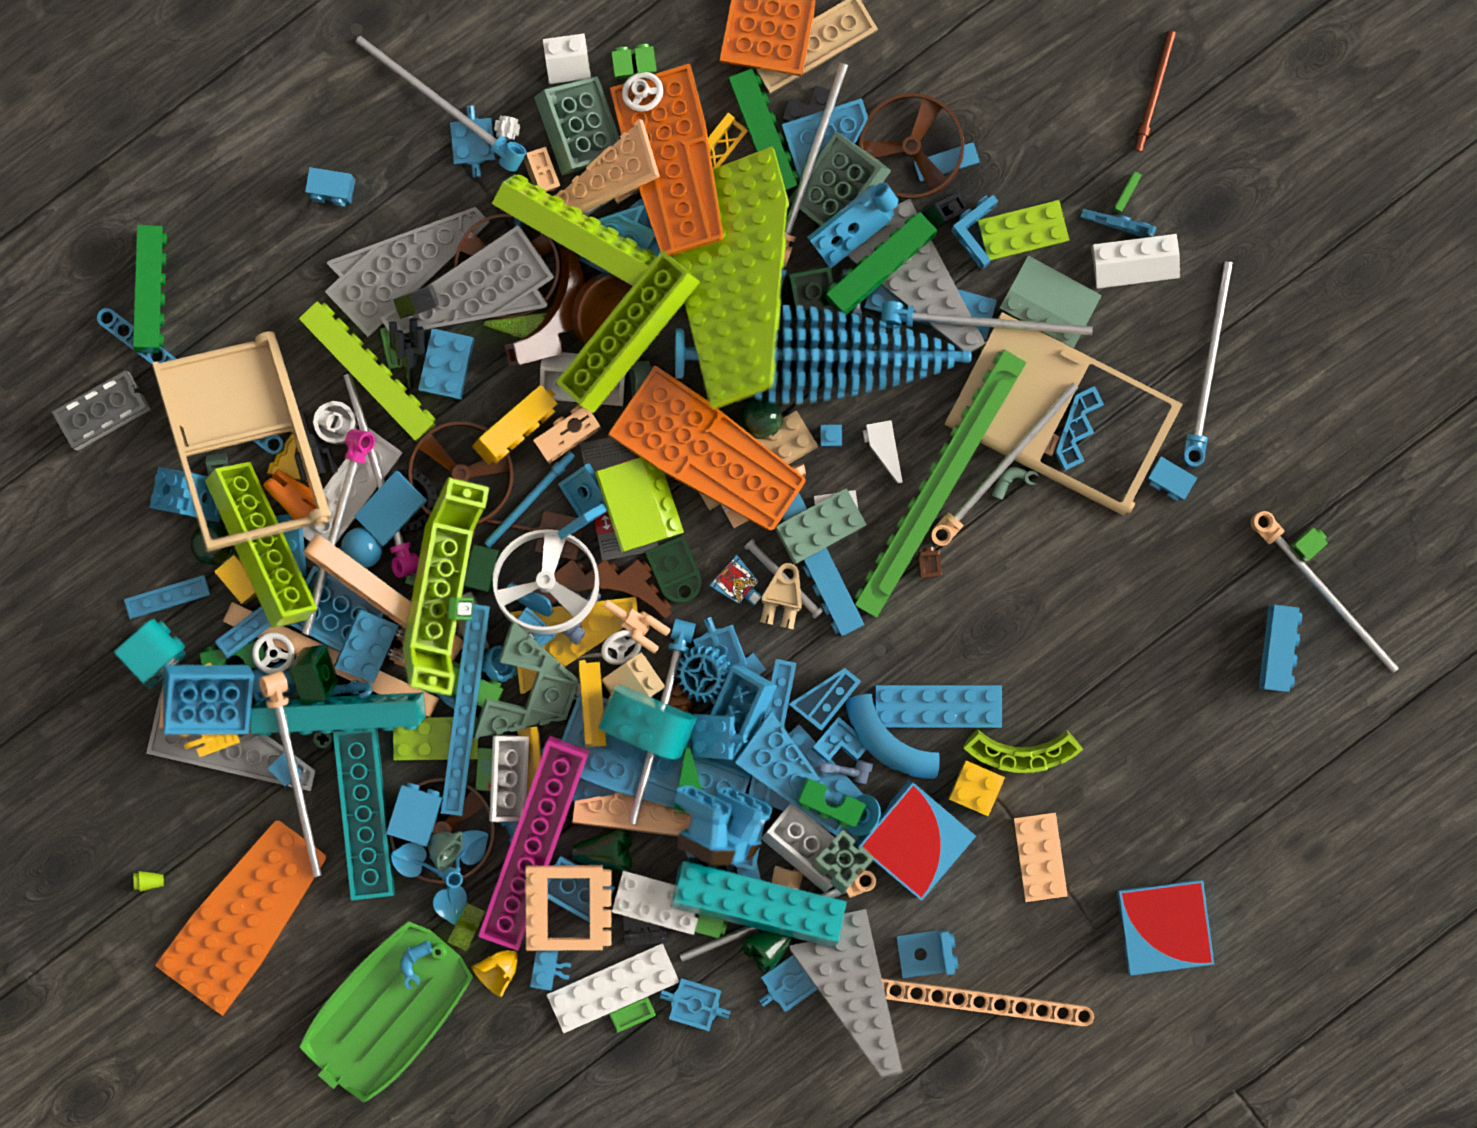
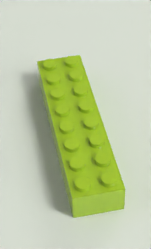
M513 175L502 183L492 202L493 205L632 286L635 285L656 259L653 251L647 248L642 249L637 246L634 240L630 238L625 239L618 235L619 232L611 227L606 228L594 217H587L582 214L581 209L575 206H568L562 198L551 196L546 193V189L539 185H532L522 175Z
M662 250L557 379L556 383L582 407L594 413L700 281Z
M317 301L299 319L418 443L428 432L437 427L433 423L436 419L427 409L422 411L419 408L422 404L412 394L408 396L405 393L407 388L398 379L393 381L390 378L392 373L383 363L380 366L376 363L378 358L368 348L364 350L361 347L364 343L354 333L351 335L347 333L349 330L347 325L340 318L335 320L332 317L335 313L325 303L321 305Z
M251 462L216 468L205 480L230 536L279 524ZM283 533L234 545L271 628L305 621L318 609Z

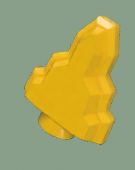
M293 434L285 442L283 451L276 455L274 462L270 463L267 474L273 475L279 469L295 480L301 481L294 458L295 453L299 451Z

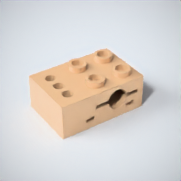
M578 405L570 411L572 415L566 419L563 416L553 422L554 427L534 439V442L549 464L602 429L589 410Z

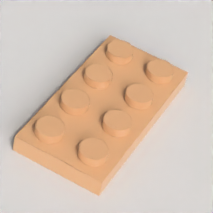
M1056 813L1013 818L1025 902L1066 897L1067 889Z

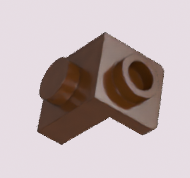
M935 547L923 548V552L918 553L921 578L942 576L940 550L935 551Z
M676 683L672 688L669 700L670 706L689 714L693 713L691 701L688 698L689 692L682 693L685 688L684 685L679 686Z

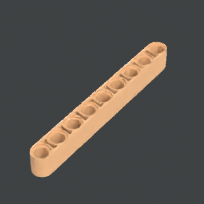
M315 535L303 554L406 630L411 602L326 539ZM455 634L450 655L451 661L455 660L464 642Z

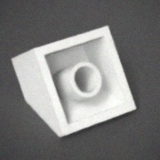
M585 34L543 39L550 85L591 78Z

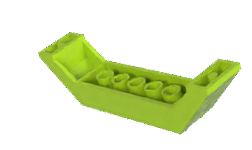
M448 478L425 525L403 643L409 687L449 696L452 693L455 674H453L450 655L457 619L448 618L450 597H461L472 535L479 517L486 507L489 487Z

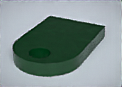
M683 535L645 551L661 591L666 598L675 603H686L698 595L702 585L701 575ZM688 586L691 589L690 596L687 598L681 597L679 595L680 587Z

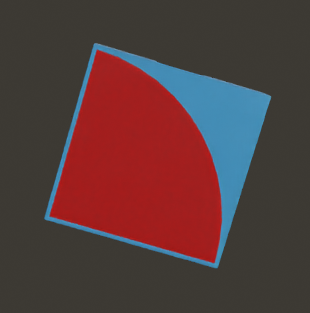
M908 780L889 802L888 807L880 816L876 828L869 834L861 836L855 845L859 848L863 847L874 857V861L922 901L976 836L916 784Z
M1198 879L1162 886H1145L1117 890L1120 919L1125 934L1124 948L1127 971L1130 976L1214 965L1203 880Z

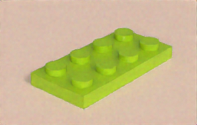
M1059 200L978 220L985 253L991 261L1069 241Z
M454 717L425 718L419 726H416V729L412 730L396 727L393 730L394 760H448ZM478 717L475 718L474 731L478 722ZM473 738L470 759H478V739Z

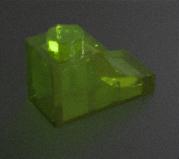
M466 903L449 937L448 943L467 951L486 911Z

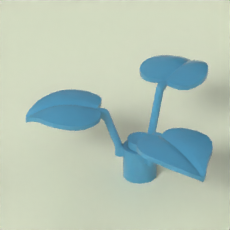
M468 830L462 832V848L455 860V868L449 867L443 872L424 862L427 855L424 847L414 842L406 843L391 854L393 866L406 877L418 876L421 873L422 866L442 876V880L447 884V889H441L435 894L433 908L438 915L454 925L457 924L463 915L467 902L466 892L460 886L463 878L459 873L461 870L459 860L461 859L464 864L473 865L483 858L488 834L483 831Z

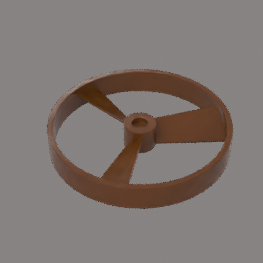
M918 93L900 94L878 105L868 116V120L861 131L859 147L875 158L900 152L913 156L930 191L911 195L894 192L896 197L903 199H921L934 195L944 189L957 175L965 150L963 132L954 113L941 101ZM902 99H923L912 134L903 142L864 141L865 133L871 120L885 106ZM942 108L956 123L961 139L960 157L953 173L948 179L922 152L920 142Z
M507 212L497 213L475 223L465 233L458 245L454 267L459 265L461 251L473 256L488 246V244L471 232L473 229L493 218L514 216ZM542 233L531 243L540 256L554 250L556 258L555 280L548 295L544 298L547 301L559 279L560 256L555 241ZM537 309L496 317L517 318L528 315Z
M462 421L440 425L428 432L415 446L408 462L407 480L413 486L412 465L418 448L451 471L450 478L467 482L470 477L508 472V485L502 501L491 514L478 520L477 524H480L495 515L508 499L513 484L511 457L507 453L497 464L493 461L488 465L484 460H481L468 467L463 464L456 465L432 434L441 429L454 426L470 427L484 434L488 429L475 423ZM422 505L420 510L429 517L431 512Z
M445 778L430 779L417 785L422 786L431 782L445 781ZM467 784L466 788L470 789L471 792L465 798L463 815H450L446 821L435 823L433 835L441 832L452 833L454 827L486 807L490 817L488 802L474 787ZM491 821V840L484 858L473 870L463 875V879L477 871L490 855L495 841V822ZM389 835L392 849L395 851L397 847L394 836ZM455 861L451 866L452 868H455ZM421 874L416 876L427 882L445 884L443 880L428 878Z

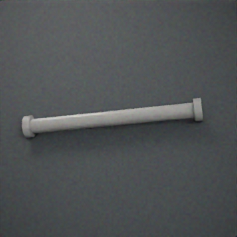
M751 539L744 548L746 550L749 549L775 575L779 569L778 566L755 544L756 541ZM782 572L783 578L786 579V580H790V579ZM801 591L802 604L813 614L812 617L815 619L823 609L821 607L818 608Z

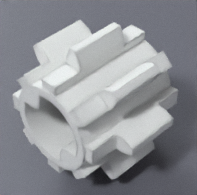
M500 116L499 121L496 120L494 126L496 137L503 136L507 140H515V135L519 136L520 131L518 119Z

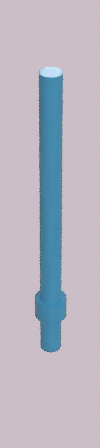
M571 451L559 462L556 461L551 467L552 470L484 541L485 545L490 548L558 475H562L565 471L564 468L576 457Z

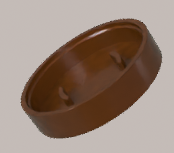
M610 272L599 274L590 279L582 286L575 297L572 306V325L577 338L584 346L633 287Z

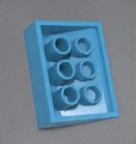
M315 565L305 581L311 595H313L320 567ZM327 573L310 636L340 652L359 609L384 618L385 614ZM305 621L290 625L302 631Z
M165 665L163 679L164 734H248L254 674L249 665Z

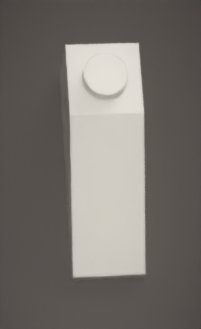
M891 420L866 425V430H863L865 443L869 442V447L895 482L902 484Z

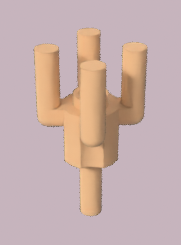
M606 600L603 605L604 608L622 619L620 626L632 632L631 637L634 641L652 653H655L659 646L644 637L650 626L665 636L670 632V628L644 611L638 613L630 608L626 612L609 600Z

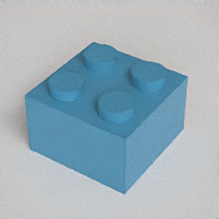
M309 167L305 192L313 202L325 203V200L333 202V205L345 207L346 204H351L355 179L348 173Z

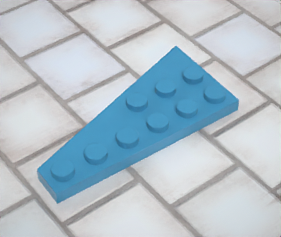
M770 711L734 763L837 836L843 826L837 824L838 819L833 817L830 820L818 815V810L813 808L811 811L799 807L800 802L795 800L805 777L823 785L824 783L820 780L774 713ZM827 789L824 797L826 804L829 806L838 804Z

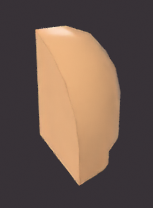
M775 866L772 883L799 890L803 874L797 869L788 870L782 866Z

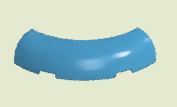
M872 694L850 697L845 701L850 723L854 726L855 731L860 737V742L877 760L895 771L898 770L912 777L935 779L937 777L940 762L939 753L914 749L895 738L879 719L873 704Z

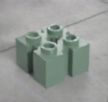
M844 830L837 835L828 848L826 847L811 865L823 877L828 874L833 878L830 883L842 894L874 860V857L863 847L859 850L853 846L855 840ZM844 860L846 863L843 865L840 861Z

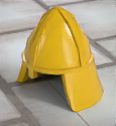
M511 950L497 952L492 956H488L483 961L472 965L471 969L487 989L502 998L505 989L516 972L517 952Z

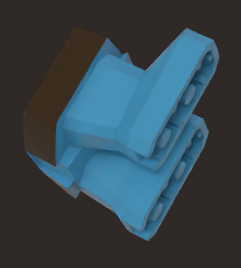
M685 785L676 788L673 801L692 817L689 828L679 833L677 848L711 865H732L750 859L762 844L757 841L761 825L770 818L772 807L734 787L726 786L717 789L715 797L694 786Z

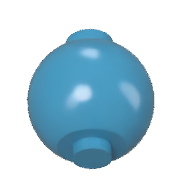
M357 527L347 532L342 539L341 547L338 548L365 569L375 565L383 552V546L365 527Z

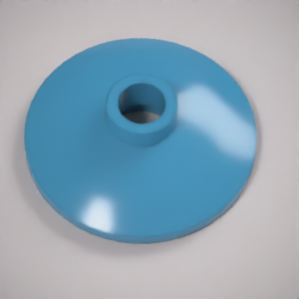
M860 795L854 798L865 803L866 806L857 826L853 827L850 825L847 828L853 835L865 836L873 831L879 822L880 805L870 795Z

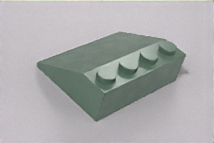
M598 76L545 89L534 97L561 175L586 169L605 149L613 146L620 140Z
M836 131L815 161L799 209L822 226L869 187L883 183L891 170ZM797 188L795 189L791 197L788 199L791 203L793 202ZM854 223L849 225L848 231L851 229Z
M1028 255L998 311L1018 321L1086 326L1102 295ZM1040 331L1071 348L1075 347L1081 334Z

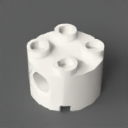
M331 401L320 406L313 420L318 436L326 442L336 445L345 444L347 433L351 429H357L358 425L353 410L344 403Z

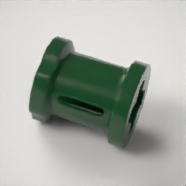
M320 731L314 734L313 741L317 747L328 748L334 742L333 733L325 734L326 737H329V741L324 742V745L319 740V736H323Z

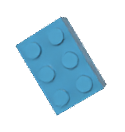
M432 328L418 390L423 393L461 401L475 341L474 338Z
M560 856L555 866H578L563 856ZM547 878V898L590 922V878ZM613 885L603 886V888L611 889V895L616 888Z

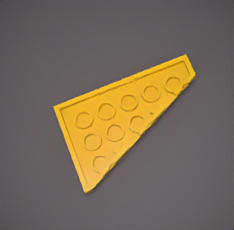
M636 597L609 600L626 612L630 608L638 612ZM598 601L579 626L586 633L578 645L572 643L569 637L559 632L543 648L565 667L605 641L610 635L623 629L620 626L622 619L603 607L605 601ZM563 606L552 607L553 612L549 617L531 610L548 627L563 624L574 618ZM523 611L511 612V615L519 619ZM517 666L520 694H523L532 689L537 671Z

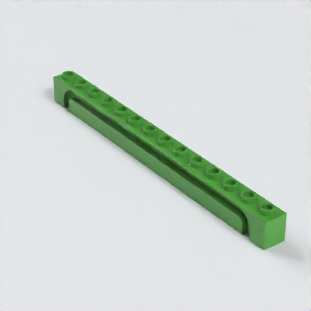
M1006 350L1003 353L1000 351L997 353L993 360V363L996 364L992 371L987 370L982 379L985 384L982 389L977 388L971 398L974 400L971 408L966 406L960 416L963 418L961 425H955L950 433V436L953 437L949 444L945 442L939 452L942 455L939 462L934 461L928 471L932 473L928 481L924 479L918 490L921 493L917 499L913 497L907 508L910 509L907 517L902 515L897 524V527L900 529L896 535L891 534L886 543L889 546L885 553L881 552L875 561L878 564L875 571L870 570L865 578V581L868 582L864 590L860 588L854 597L857 600L856 606L876 618L1027 363Z

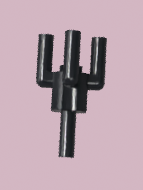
M417 318L409 319L410 338H404L403 330L397 329L396 321L389 322L390 348L396 350L398 366L404 367L406 388L413 387V367L419 364L418 355H423L425 352L424 328L418 326Z
M299 412L319 479H322L321 474L326 473L322 455L325 456L330 474L337 473L338 470L331 447L329 445L321 446L318 434H311L305 412ZM297 452L294 458L301 481H307L299 452Z

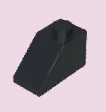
M958 192L934 203L921 213L938 229L959 217L968 208Z
M433 285L393 299L400 319L419 314L440 305Z

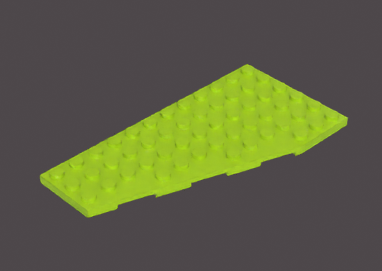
M772 146L713 169L724 238L722 241L673 255V258L700 281L684 302L710 405L713 409L773 387L775 340L779 323V294L781 271L784 265L786 242L784 236L789 201L777 156Z

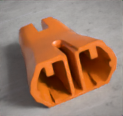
M279 469L272 475V478H269L263 484L265 489L282 505L293 520L308 517L311 511L316 510L310 488Z

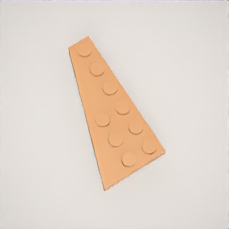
M638 119L631 130L625 131L620 136V140L613 146L605 149L586 167V171L580 176L577 175L565 190L559 191L555 196L562 198L568 206H575L584 213L659 178L643 120Z
M614 793L613 795L575 801L572 823L679 836L681 831L689 828L692 816L673 813V808L643 800L637 825H633L628 822L635 798Z

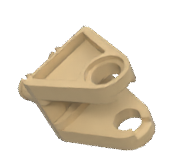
M785 563L778 569L762 596L764 606L760 622L765 623L766 617L769 615L767 624L773 625L776 606L779 607L780 605L785 608L780 627L786 628L787 620L789 619L788 628L794 629L796 613L801 610L802 606L799 572L795 565ZM784 569H791L794 577L786 580L782 576V571Z

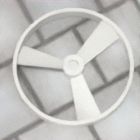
M536 530L516 538L504 549L495 565L493 589L501 611L508 620L514 621L523 630L531 633L555 634L574 627L588 615L598 596L599 574L593 555L580 540L572 535L561 540L557 534L558 530ZM544 537L542 572L537 575L536 582L498 590L499 572L509 554L527 541ZM565 540L578 546L588 556L594 567L595 585L589 601L557 583L555 580L554 572ZM539 588L541 592H550L574 618L556 626H532L513 617L504 606Z

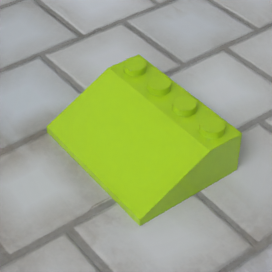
M641 457L595 472L621 552L666 540L684 533L664 472Z

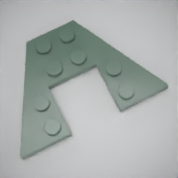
M512 621L499 661L537 671L525 707L489 698L485 699L473 734V738L476 740L479 739L478 737L492 734L499 735L505 731L513 732L526 729L527 726L544 725L551 721L566 720L579 684L578 678L517 623Z

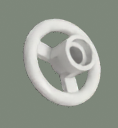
M649 72L632 75L627 79L622 89V97L625 104L630 109L638 112L653 109L658 105L663 95V85L660 79ZM641 78L652 80L656 87L650 88L647 82ZM630 86L634 95L636 96L633 102L630 100L628 95ZM648 95H656L649 104L639 105L641 100Z
M628 630L618 631L610 635L603 643L601 649L602 657L606 662L613 665L625 664L638 655L641 645L632 639V632ZM635 644L633 651L624 657V652L627 651L628 647ZM608 647L616 650L617 659L608 655Z
M275 632L261 636L255 642L252 650L255 665L267 674L280 671L283 673L291 666L295 656L292 642L285 635ZM272 639L281 640L287 646L288 653L282 652L279 647L274 646ZM266 641L268 646L265 652L266 657L261 662L259 659V648ZM272 650H276L278 652L277 656L274 658L270 656V652ZM281 659H286V662L278 668L266 667L270 662L276 663Z

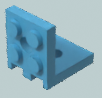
M987 195L977 202L976 208L973 211L969 208L961 214L960 221L953 225L951 230L981 270L987 267L991 260L967 229L996 207L998 200L994 195L990 198Z
M590 463L584 465L558 484L579 516L557 532L561 540L589 525L608 511L595 471ZM582 487L586 488L587 496L583 493Z
M158 467L153 494L151 495L150 508L197 518L183 471ZM191 473L204 519L219 522L221 515L205 482L208 477ZM206 492L207 500L203 503L202 495Z
M947 929L896 936L902 978L943 972L946 975L955 974V969L958 968L957 956L955 954L952 955V948L955 947L954 935L952 933L949 934ZM918 948L926 950V957L923 960H917L914 956Z

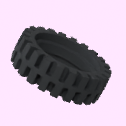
M407 469L396 470L407 479ZM412 470V481L418 483L423 488L427 500L425 507L432 512L437 502L436 490L425 475ZM394 472L384 477V481L386 482ZM422 513L418 518L408 521L400 531L408 532L420 529L426 525L429 517Z

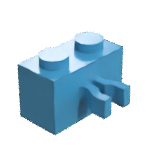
M536 950L530 987L551 991L555 975L569 980V975L563 974L562 971H557L556 968H571L572 963L564 962L558 964L559 950Z

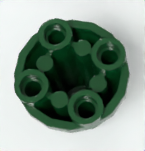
M619 829L578 842L572 848L573 860L586 865H603V868L626 871L627 868L632 867V858L629 856V847L632 846L631 835H626L624 830Z
M759 930L743 939L744 946L742 951L749 958L752 956L757 962V968L762 973L774 969L794 938Z

